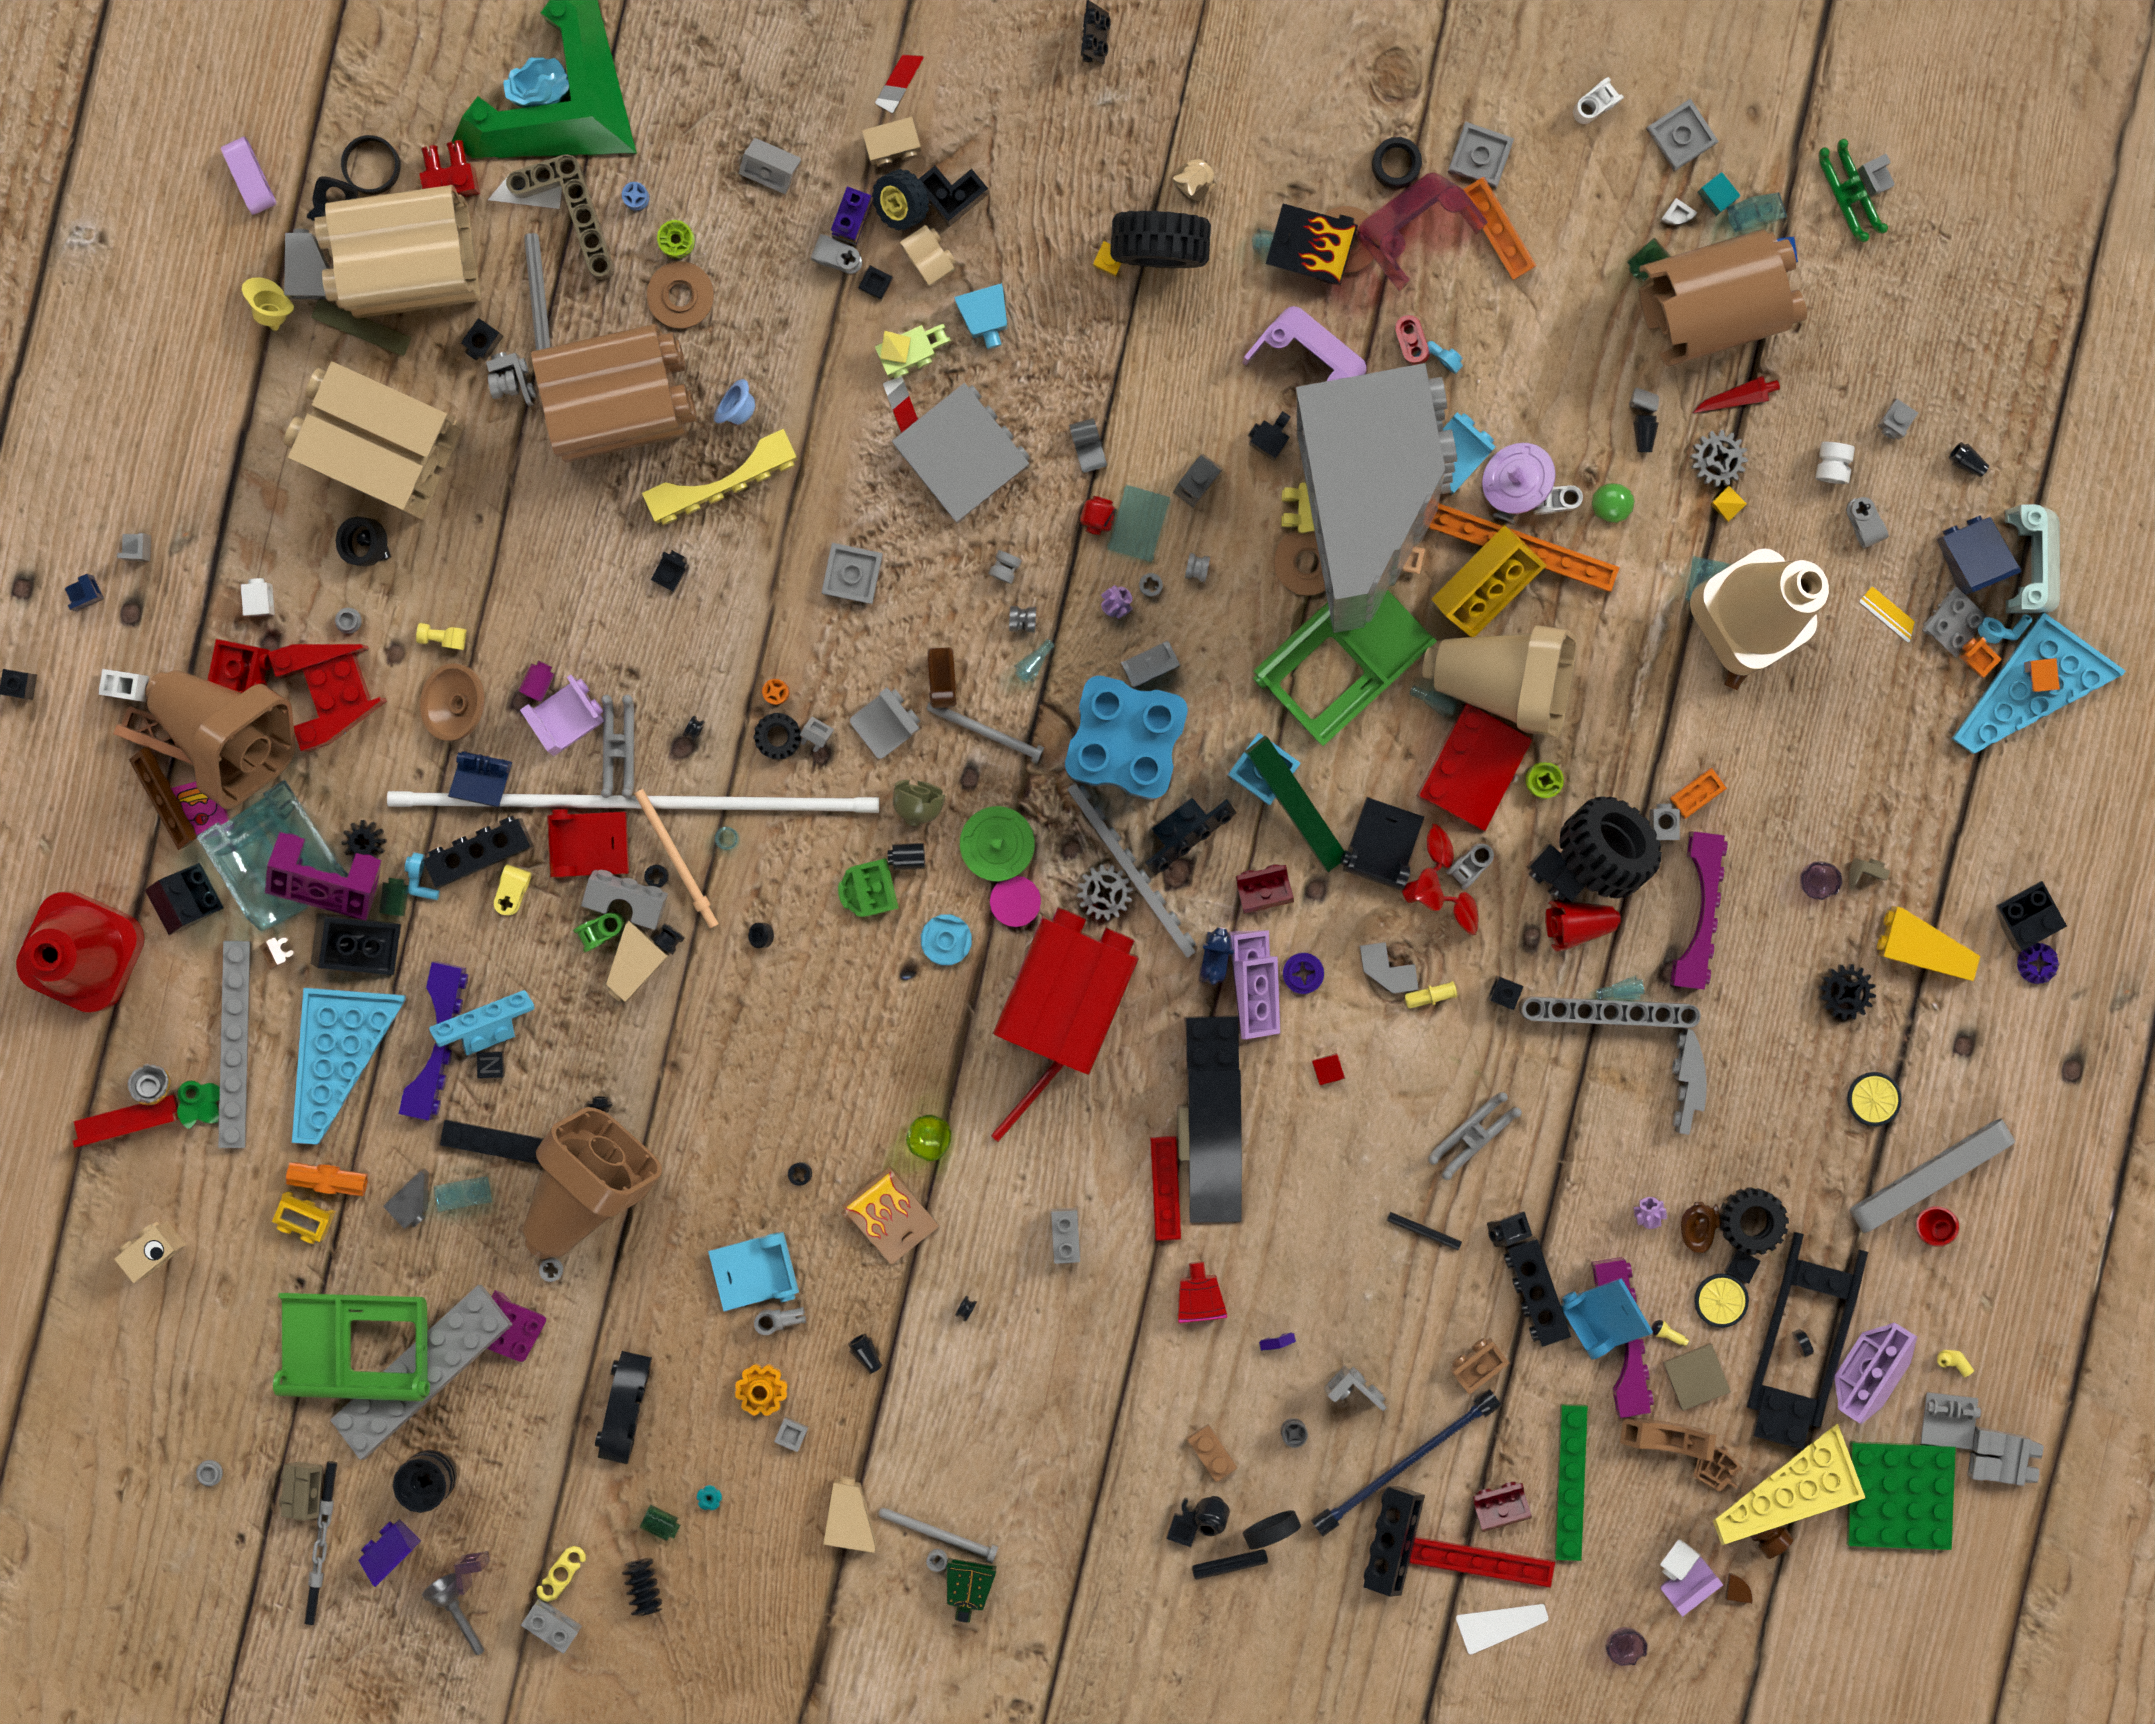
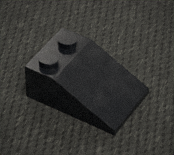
M317 913L310 964L320 969L394 975L401 924L371 919L365 921L350 916Z

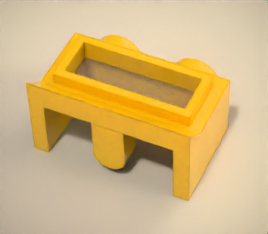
M292 1192L283 1193L272 1220L273 1223L278 1224L276 1229L291 1234L292 1231L301 1234V1240L311 1244H315V1241L320 1242L324 1240L336 1211L332 1209L325 1211L316 1207L312 1201H301L292 1197Z

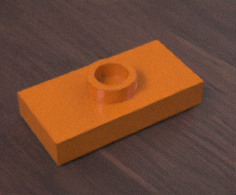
M1709 768L1669 799L1676 809H1680L1683 819H1686L1727 788L1713 768Z

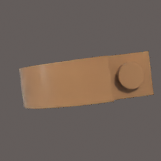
M1623 1418L1620 1443L1638 1449L1666 1450L1703 1460H1713L1717 1435L1705 1432L1700 1428L1673 1422L1644 1418Z

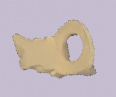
M1201 159L1189 160L1175 172L1172 181L1177 184L1178 188L1195 201L1203 200L1216 186L1215 183H1212L1215 174L1213 169Z

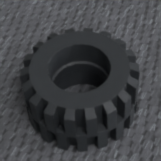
M1748 1187L1746 1190L1739 1189L1736 1191L1737 1194L1729 1195L1727 1197L1729 1201L1721 1206L1723 1212L1719 1213L1721 1216L1720 1230L1723 1231V1236L1730 1242L1729 1244L1751 1255H1756V1253L1761 1255L1767 1254V1250H1775V1245L1777 1243L1781 1244L1784 1241L1782 1239L1783 1234L1787 1235L1788 1232L1786 1224H1789V1218L1785 1215L1787 1210L1782 1206V1202L1773 1194L1752 1187ZM1759 1206L1766 1212V1226L1759 1234L1748 1236L1741 1229V1216L1748 1208Z

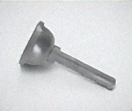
M458 1573L445 1575L428 1586L422 1593V1597L434 1606L444 1607L446 1611H450L475 1655H480L484 1652V1648L459 1607L458 1597L461 1592L459 1581L461 1577Z

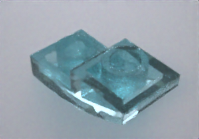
M488 1176L433 1187L437 1212L492 1202Z

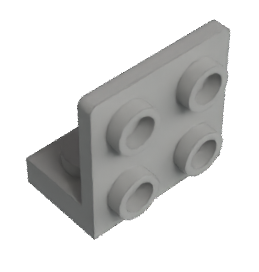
M1344 1365L1324 1387L1327 1395L1336 1402L1339 1398L1344 1400L1352 1391L1350 1386L1354 1384L1382 1411L1387 1408L1383 1402L1386 1399L1373 1384L1368 1387L1365 1384L1364 1376L1355 1367L1349 1369Z

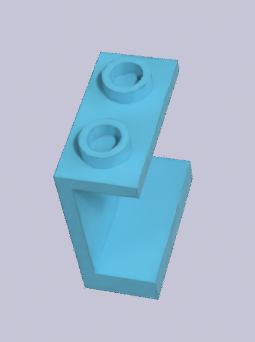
M1458 412L1443 428V431L1452 429L1457 453V462H1454L1455 472L1452 473L1453 483H1450L1451 495L1455 493L1496 447L1492 444L1494 439L1485 431L1480 433L1473 427L1475 422L1465 413L1460 415Z

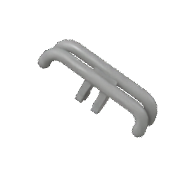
M606 694L601 698L604 711L603 788L601 795L604 798H609L612 795L613 758H624L622 796L629 798L632 796L634 789L633 698L630 695L622 697L624 706V735L613 734V701L611 696Z
M1500 1092L1488 1100L1429 1155L1428 1162L1435 1165L1459 1140L1463 1139L1468 1145L1443 1170V1179L1450 1180L1452 1175L1511 1121L1521 1116V1109L1515 1107L1501 1116L1486 1131L1479 1124L1498 1105L1507 1101L1508 1095L1505 1092Z

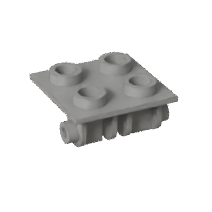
M1955 587L1951 592L1948 591L1942 603L1937 605L1939 609L1933 610L1932 613L1934 615L1927 622L1923 623L1922 631L1928 636L1932 635L1957 658L1963 650L1962 647L1975 635L1979 625L1988 617L1961 590Z
M1927 1392L1921 1444L1955 1446L1956 1448L1972 1450L1976 1418H1980L1981 1408L1977 1407L1978 1398Z

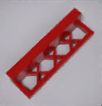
M176 1094L164 1097L155 1105L136 1104L73 1121L78 1139L72 1140L74 1148L179 1120L177 1115L179 1105Z

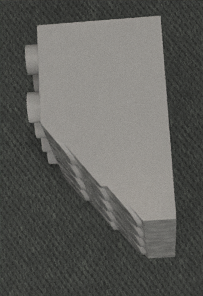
M1425 363L1296 387L1297 437L1333 633L1364 628L1366 623L1372 621L1389 586L1396 584L1414 546L1419 545L1438 510L1440 494L1451 493L1450 483H1453L1452 473L1455 472L1454 462H1457V453L1452 429L1443 431L1444 409H1447L1446 393L1442 377L1428 379Z

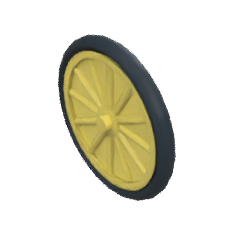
M1869 1072L1859 1076L1851 1084L1847 1102L1849 1110L1856 1120L1867 1126L1877 1127L1889 1123L1896 1117L1901 1107L1902 1097L1898 1085L1892 1078L1883 1073Z
M1723 1273L1711 1275L1703 1280L1696 1290L1695 1309L1700 1318L1708 1325L1718 1328L1733 1326L1747 1312L1749 1306L1747 1289L1735 1276Z

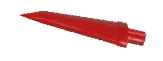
M1764 376L1757 377V379L1705 399L1693 413L1769 401L1768 393L1780 390L1779 382L1775 380L1765 383Z

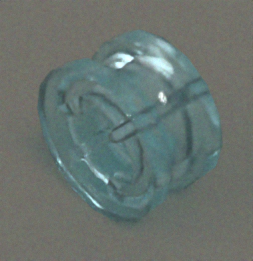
M723 827L715 834V842L723 850H732L739 843V834L733 828ZM724 832L733 834L734 839H731L733 841L731 845L721 843L720 838H724L721 836Z

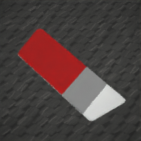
M902 55L875 103L893 113L924 57Z
M901 377L883 383V386L902 433L915 423L918 418L904 380Z

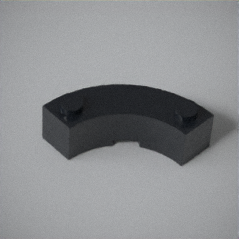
M621 1351L619 1361L614 1360L611 1369V1375L614 1376L603 1428L602 1432L598 1431L595 1440V1447H599L598 1458L624 1464L629 1463L638 1424L639 1403L643 1401L650 1375L652 1357Z

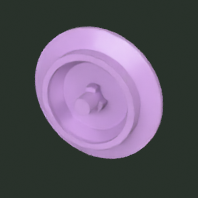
M1530 443L1509 445L1497 452L1487 464L1482 480L1484 494L1493 507L1504 513L1520 514L1533 510L1545 501L1554 486L1556 475L1554 463L1548 453L1537 445Z

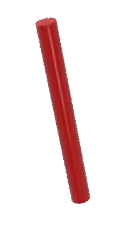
M1054 1061L992 1133L991 1137L999 1142L1064 1065Z

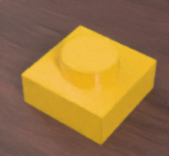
M1103 241L1093 266L1116 277L1122 263L1112 259L1110 255L1111 244Z

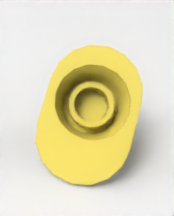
M261 277L250 278L242 284V293L251 306L254 320L259 324L269 326L273 331H277L279 326L286 320L287 315L291 314L294 310L291 300L284 295V291L275 282Z

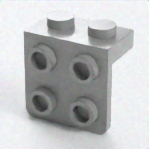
M888 687L881 691L877 698L850 718L851 725L879 759L887 756L920 730L917 725L920 722L919 718L911 709L907 712L901 705L904 702L901 695L896 689L890 691Z

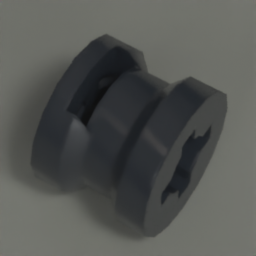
M664 923L661 927V933L655 935L652 940L673 955L677 944L683 942L685 937L676 929Z

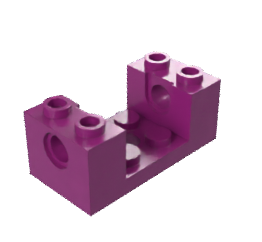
M279 832L267 864L265 893L366 921L378 888L381 860L371 855L356 853L348 877H341L337 873H327L316 870L311 866H302L303 858H301L305 839L295 834Z

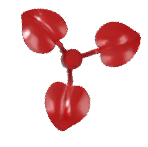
M1432 824V828L1427 835V850L1431 859L1436 862V866L1433 869H1424L1420 876H1418V880L1408 882L1402 890L1403 896L1408 903L1418 901L1432 911L1441 910L1444 901L1453 902L1455 904L1453 913L1458 924L1470 935H1476L1479 914L1473 897L1466 892H1461L1458 898L1444 896L1440 888L1441 884L1436 872L1442 866L1444 868L1452 866L1454 850L1447 833L1437 824Z

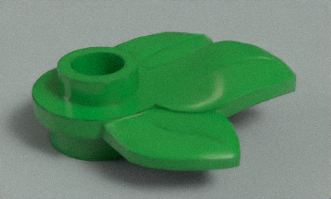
M186 1081L181 1084L178 1089V1099L181 1103L177 1109V1115L182 1125L190 1129L197 1119L205 1123H217L219 1121V1110L215 1102L220 1100V1087L213 1083L201 1085L196 1081ZM189 1089L196 1092V1096L192 1099L186 1096V1091Z

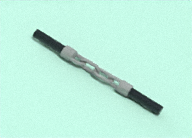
M327 1461L322 1499H320L319 1517L317 1519L319 1527L318 1537L312 1554L314 1565L313 1571L309 1572L308 1580L309 1593L304 1621L306 1625L315 1624L319 1590L322 1587L324 1576L321 1569L322 1563L326 1558L327 1527L331 1522L334 1505L332 1498L337 1470V1462ZM322 1514L328 1515L327 1522H321ZM318 1546L323 1547L322 1558L316 1557Z

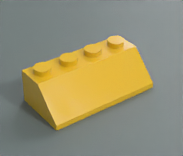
M1504 525L1431 600L1454 624L1470 637H1476L1547 565L1516 534Z

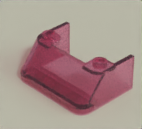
M1432 172L1423 176L1365 219L1358 228L1360 241L1399 292L1404 289L1410 280L1395 261L1404 252L1406 246L1405 239L1398 230L1437 201L1448 212H1460L1476 235L1488 223L1466 192L1438 173Z

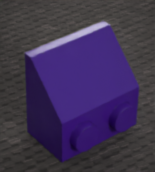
M400 1519L395 1524L390 1521L379 1531L382 1537L376 1543L371 1539L361 1549L364 1555L358 1561L374 1587L421 1542Z

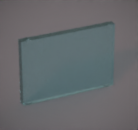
M1126 485L1110 542L1107 544L1108 550L1151 562L1154 559L1153 554L1166 510L1170 503V497Z

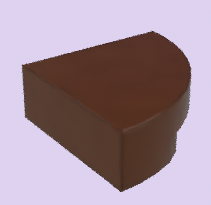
M1729 1573L1726 1600L1752 1604V1593L1747 1583L1739 1576Z

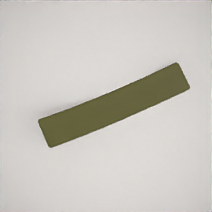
M318 299L311 316L313 319L402 356L405 355L412 339L410 336L366 318L356 319L352 312L339 309L338 306L322 299Z

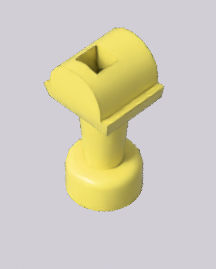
M419 623L416 632V642L427 644L429 640L442 643V647L464 650L467 630L450 627L446 630H432L429 624Z

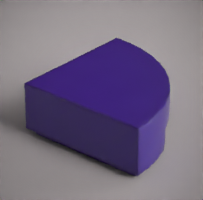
M1290 1332L1284 1333L1277 1338H1265L1259 1342L1261 1351L1280 1349L1296 1342L1294 1333Z

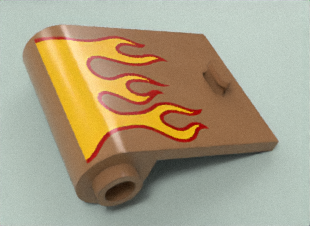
M891 1166L842 1204L844 1210L841 1214L849 1224L854 1222L891 1265L939 1227V1224L909 1191L904 1181Z

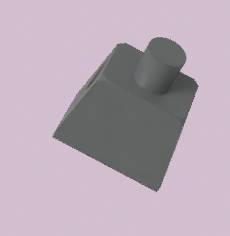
M1201 454L1179 481L1173 493L1194 508L1223 471V468L1205 454Z

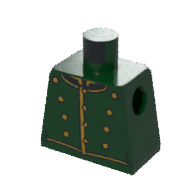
M948 1558L947 1604L957 1606L956 1621L969 1623L972 1609L980 1611L984 1609L996 1575L997 1566Z

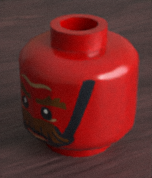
M1093 496V499L1085 501L1080 516V523L1086 526V532L1100 536L1101 531L1109 532L1112 529L1117 513L1116 508L1112 506L1113 501L1098 496Z

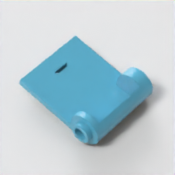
M777 1232L708 1251L723 1311L771 1298H780V1302L795 1299V1294L799 1292L784 1232Z

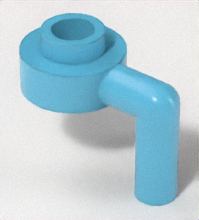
M1433 341L1427 342L1430 354L1432 353L1437 357L1441 364L1449 371L1456 374L1463 367L1460 362L1463 358L1454 349L1448 351L1442 349ZM1419 351L1414 357L1420 356L1421 351Z
M2024 614L2013 629H2007L2000 621L1988 617L1979 625L1978 632L1980 637H1984L1987 640V643L1997 644L2002 638L2017 640L2032 622V618Z
M414 852L412 857H407L404 869L405 872H408V877L410 878L408 893L414 896L438 900L440 890L419 886L425 865L423 861L425 854Z

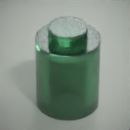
M388 878V882H383L379 913L405 916L409 885L404 884V879Z
M650 1505L639 1528L668 1541L669 1537L675 1538L681 1525L677 1523L678 1517Z

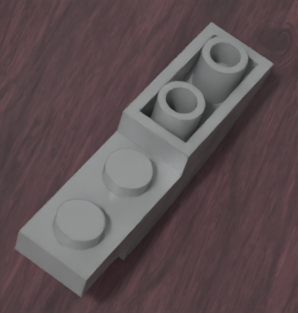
M1684 1028L1683 1033H1679L1676 1047L1680 1049L1678 1059H1674L1672 1065V1073L1675 1074L1674 1079L1684 1081V1085H1680L1678 1089L1677 1101H1680L1679 1111L1674 1113L1672 1125L1676 1127V1132L1689 1135L1694 1110H1705L1707 1082L1705 1064L1699 1042L1693 1030Z

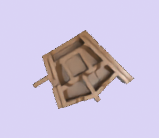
M1724 1445L1722 1448L1715 1446L1713 1460L1698 1458L1693 1477L1720 1492L1727 1484L1735 1488L1739 1487L1731 1481V1478L1735 1477L1743 1467L1727 1453V1447Z

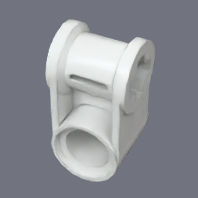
M1609 77L1597 84L1575 105L1573 116L1578 123L1588 124L1624 99V96L1622 94L1619 95L1610 84L1611 79ZM1581 105H1589L1592 109V114H1584L1581 110Z
M1571 485L1553 486L1549 496L1545 499V506L1543 502L1533 511L1534 515L1575 510L1583 500L1582 491L1578 487ZM1565 492H1573L1576 495L1577 502L1574 505L1565 503L1563 499Z

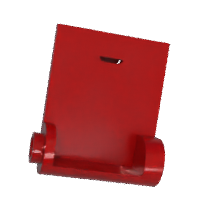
M568 809L552 810V815H547L550 877L591 875L594 870H606L612 874H629L626 812L568 814Z

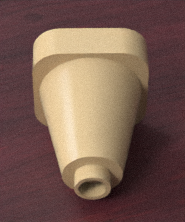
M1759 549L1700 583L1692 592L1690 608L1693 617L1723 666L1734 674L1749 675L1772 664L1808 641L1814 635L1817 628L1816 613L1828 598L1829 585L1824 572L1814 563L1804 560L1785 561L1780 554L1773 550Z
M1536 625L1533 632L1529 634L1444 639L1439 649L1428 647L1423 662V678L1434 679L1436 691L1516 722L1518 729L1526 733L1558 738L1563 728L1576 659L1577 637L1566 629Z

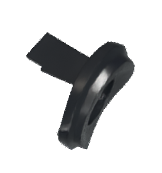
M319 177L316 181L312 197L314 208L307 213V218L315 221V217L326 215L325 204L330 203L326 197L329 188L337 187L341 189L345 194V200L357 199V188L335 178Z

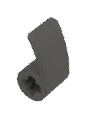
M1094 418L1070 424L1069 428L1082 472L1085 473L1106 467L1107 462Z

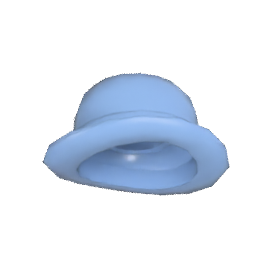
M745 379L736 381L720 401L714 413V421L716 423L728 421L731 424L740 425L748 421L755 410V399L749 393V385Z

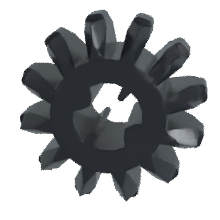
M361 820L360 828L356 823H351L350 826L353 832L344 831L343 834L350 837L349 840L342 841V845L350 846L344 853L345 855H350L354 852L352 861L356 853L371 855L378 859L375 851L381 854L385 852L382 847H379V844L387 843V839H379L378 836L382 835L384 830L378 829L375 831L377 823L371 822L367 826L366 820ZM359 839H369V845H365L366 849H364V845L359 844Z

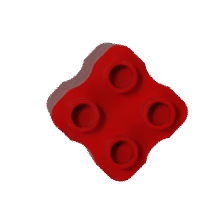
M1058 907L1053 919L1042 916L992 1034L1074 1070L1090 1075L1139 958L1130 953L1135 942L1134 939L1106 927L1100 940L1082 933L1086 923L1085 918Z

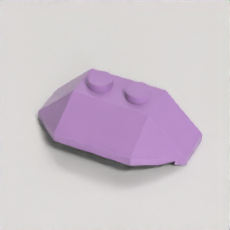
M1895 1322L1887 1326L1862 1332L1835 1374L1838 1410L1862 1424L1881 1409L1911 1364L1917 1336Z

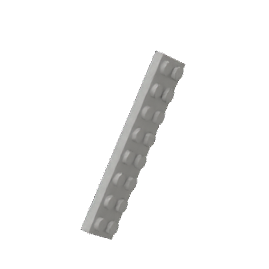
M477 1285L427 1331L430 1393L423 1401L353 1399L331 1419V1422L360 1460H365L513 1324L483 1285ZM416 1342L383 1372L414 1373L416 1370Z

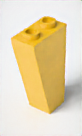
M1892 906L1891 910H1887L1884 917L1886 929L1884 935H1880L1877 943L1878 956L1964 980L1974 981L1981 956L1904 908Z

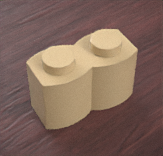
M925 225L902 240L900 244L930 288L955 271L953 264L956 261L948 249L943 251L938 244L942 240L934 228L929 230Z

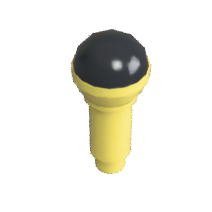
M1657 1320L1652 1324L1651 1329L1654 1336L1666 1337L1683 1346L1688 1344L1689 1340L1682 1334L1670 1329L1664 1320Z

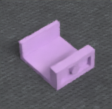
M572 675L567 677L570 684L537 707L533 708L528 704L520 709L547 752L553 756L604 722L600 715L604 711L595 699L591 701L586 694L590 690L581 678L577 680Z

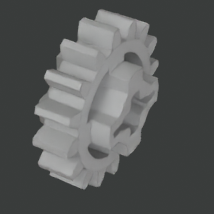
M1720 430L1717 436L1711 431L1708 433L1709 439L1704 436L1699 438L1702 445L1695 444L1693 446L1697 454L1690 455L1691 459L1696 460V463L1691 468L1699 469L1700 472L1697 473V478L1706 477L1704 484L1707 485L1712 480L1714 481V487H1718L1721 481L1727 486L1730 484L1729 478L1737 481L1739 479L1737 472H1745L1746 469L1741 464L1748 462L1747 458L1742 457L1747 448H1739L1742 442L1741 439L1737 441L1732 440L1734 433H1730L1725 437L1724 430ZM1721 442L1726 443L1732 449L1729 450L1723 447ZM1709 445V453L1706 458H1703V452ZM1717 454L1718 456L1723 455L1724 460L1721 463L1719 461H1714V457L1717 456ZM1732 459H1735V465L1729 472V464ZM1709 467L1715 470L1717 475L1710 473L1706 468Z
M1100 865V871L1098 872L1093 867L1090 868L1092 874L1090 877L1085 874L1082 875L1086 880L1085 884L1078 883V887L1082 888L1083 892L1078 893L1077 897L1084 898L1080 906L1084 907L1087 905L1089 909L1086 914L1089 915L1094 911L1097 920L1101 914L1105 915L1106 920H1109L1111 913L1118 918V910L1120 908L1124 911L1127 910L1124 902L1132 901L1127 896V893L1133 891V888L1126 887L1125 885L1130 879L1121 878L1122 870L1117 872V874L1114 873V866L1112 865L1108 871L1105 870L1103 865ZM1101 875L1112 876L1117 881L1113 883L1104 882ZM1093 880L1096 885L1094 893L1087 896L1088 886ZM1098 881L1105 888L1110 887L1112 889L1109 893L1111 904L1104 897H1098L1097 894L1100 892ZM1122 889V898L1116 904L1114 901L1115 893ZM1096 902L1105 903L1109 910L1098 909L1092 904Z

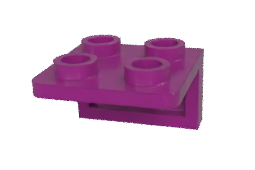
M494 1290L491 1297L513 1325L487 1349L523 1362L526 1360L545 1325L546 1318L540 1313L511 1302L504 1293Z

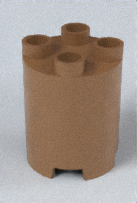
M1760 229L1639 267L1640 272H1646L1650 278H1653V282L1638 288L1639 297L1648 330L1661 328L1672 347L1660 353V359L1668 367L1788 331L1794 323L1807 319V308L1803 295L1798 289L1790 290L1786 272L1796 269L1793 247L1788 239L1777 241L1773 232L1767 233L1765 230Z

